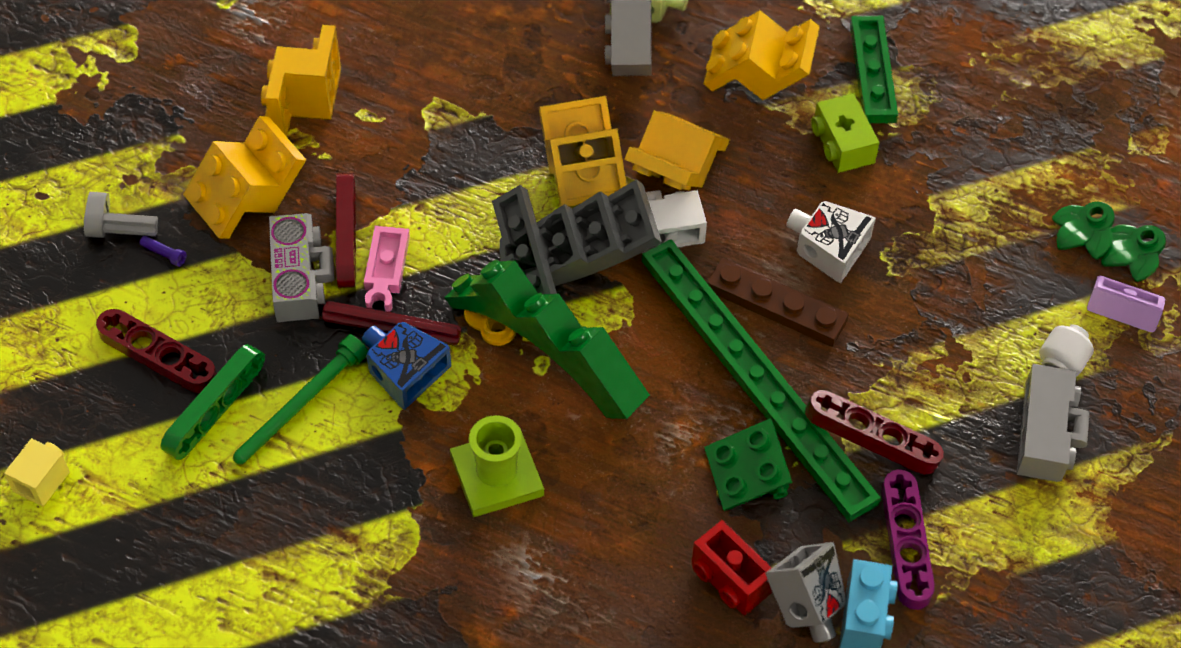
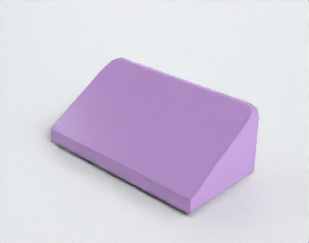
M1100 275L1096 279L1087 310L1148 332H1154L1164 309L1165 298Z

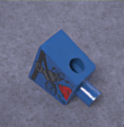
M405 322L398 323L387 334L377 326H371L362 337V343L370 348L366 354L370 374L404 410L451 367L450 346Z

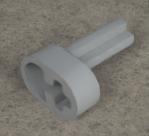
M89 192L84 215V235L86 237L104 238L105 233L143 236L157 235V216L109 213V193Z

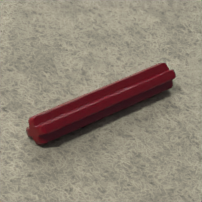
M332 301L326 302L322 311V319L325 322L367 330L375 325L383 332L388 333L398 323L405 322L447 345L456 346L461 338V327L445 322Z

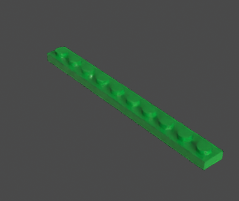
M672 239L642 253V263L765 418L772 419L777 433L846 520L851 522L878 506L881 500L878 493L827 430L814 425L808 420L805 414V403Z

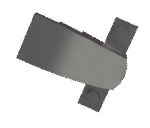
M637 179L609 196L600 191L574 208L564 204L538 222H536L528 190L521 185L492 201L502 236L500 238L499 250L501 261L515 260L536 291L542 294H557L555 289L557 285L597 273L662 243L644 185Z

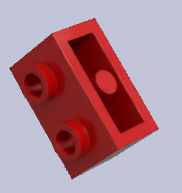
M723 520L694 542L691 564L695 574L702 581H709L719 591L723 602L730 608H736L745 616L772 593L766 576V572L772 567Z

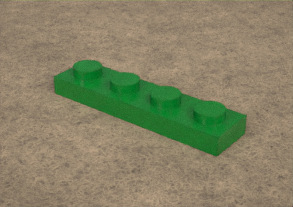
M851 16L850 30L861 108L869 123H897L898 109L884 17Z

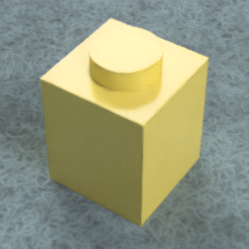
M31 438L4 472L12 492L43 507L70 473L63 451L52 443L46 442L44 445Z

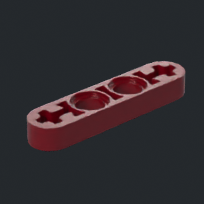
M354 173L336 174V276L338 288L356 287V187Z
M109 309L101 313L97 318L96 327L104 343L191 392L200 393L217 374L215 366L209 358L122 310ZM120 324L121 330L114 327ZM109 325L113 326V328H111V329L108 331V328H107V327H108ZM148 337L152 340L151 344L146 348L137 349L133 347L134 341L138 338ZM169 353H177L181 356L179 361L172 365H166L161 362L162 358ZM192 371L197 374H202L204 371H206L207 376L203 377L199 375L198 377H196V379H194Z
M826 390L814 392L805 408L806 417L814 425L917 473L931 474L935 472L944 457L942 447L935 440ZM839 414L843 415L841 419L838 418ZM855 419L860 421L866 429H856L850 424L849 420ZM883 435L893 436L897 439L899 445L889 444L884 440Z

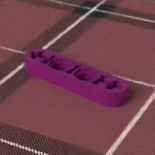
M898 469L891 471L885 477L882 486V500L895 581L898 582L897 595L899 601L909 609L918 610L926 607L931 601L935 584L918 483L911 473ZM896 483L900 484L901 488L905 490L903 503H898L899 493L897 488H893ZM902 514L908 515L914 520L915 526L910 529H903L896 524L894 518ZM905 548H912L920 554L921 559L915 563L906 562L901 557L900 551ZM917 574L916 584L918 590H923L921 596H915V592L909 589L912 575Z

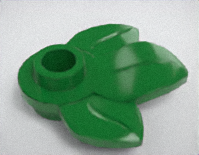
M1096 201L1085 206H1065L1052 217V220L1061 226L1057 233L1058 250L1085 245L1090 256L1098 260L1112 246L1114 240L1110 228L1114 224L1115 215L1112 207L1107 203ZM1096 214L1103 215L1102 217L1097 219L1091 217Z
M1117 225L1110 228L1114 241L1110 249L1102 256V266L1129 265L1135 282H1140L1152 275L1159 267L1158 255L1166 245L1164 232L1152 225H1145L1139 228L1130 225ZM1148 238L1153 239L1149 242L1143 241L1144 239Z

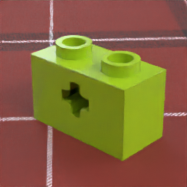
M854 93L817 102L815 115L811 118L812 130L815 136H820L824 144L825 156L828 161L833 162L837 172L840 173L875 164L880 142Z

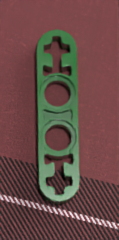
M250 344L243 345L169 427L162 438L161 450L177 460L185 458L261 371L265 361L264 352Z

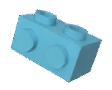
M857 559L853 560L847 582L846 603L839 648H881L884 639H891L894 616L887 615L888 604L894 605L898 584L897 581L891 580L892 565Z

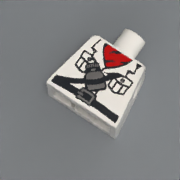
M825 201L820 203L812 216L794 209L789 216L786 227L800 233L797 246L799 256L835 281L842 283L870 241L876 218Z

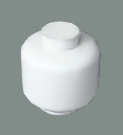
M1074 324L1070 326H1056L1039 350L1040 358L1043 361L1042 365L1077 371L1076 376H1078L1094 352L1093 344L1088 339V332Z

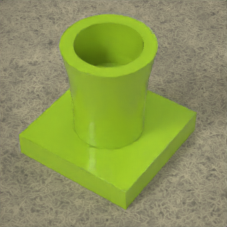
M499 415L482 418L472 427L469 433V443L450 448V456L473 518L544 496L543 484L522 431L513 420Z

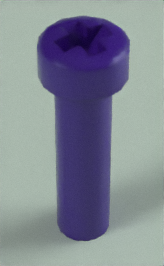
M143 236L140 240L142 247L169 259L171 264L176 267L182 266L186 261L187 254L181 249L174 250L148 236Z

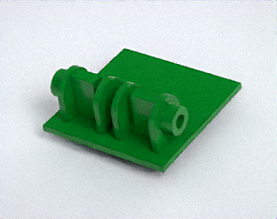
M771 418L704 447L724 511L767 493L773 495L774 499H781L788 495L787 489L789 484L793 482Z

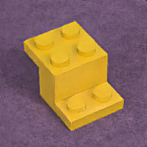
M761 10L749 17H743L737 24L727 30L718 32L714 37L710 60L706 65L707 72L704 85L711 91H714L736 79L761 100L774 95L810 75L820 26L809 19L799 26H793L786 32Z
M322 25L320 38H314L313 49L277 46L274 60H269L267 78L269 83L262 87L261 103L263 106H267L265 117H270L286 137L292 116L331 120L341 73L336 26Z
M606 96L538 107L549 172L555 175L560 207L564 204L567 206L579 205L600 191L609 196L627 185L618 129H611Z
M654 110L639 148L629 147L625 160L634 163L632 170L649 177L655 176L660 178L662 175L664 176L663 183L679 190L685 189L690 191L691 187H703L717 150L725 151L730 139L674 115Z
M259 116L244 143L212 142L183 195L219 239H229L245 212H276L306 159L270 117Z

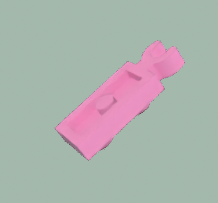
M383 226L374 227L364 278V289L368 291L365 295L366 308L372 309L373 303L380 300L384 301L385 311L391 312L393 308L391 293H400L410 239L409 229Z

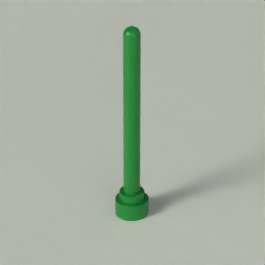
M349 334L338 344L339 349L336 351V357L234 452L233 461L239 465L244 464L346 366L359 365L367 357L368 350L365 345L354 335Z

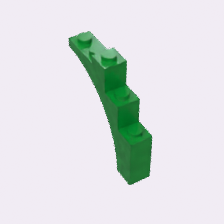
M494 260L481 270V275L465 274L459 277L452 284L453 290L444 297L452 309L469 310L485 315L528 339L551 357L577 382L606 418L628 419L650 396L604 327H582L560 294L538 293L515 260L500 262L499 260Z

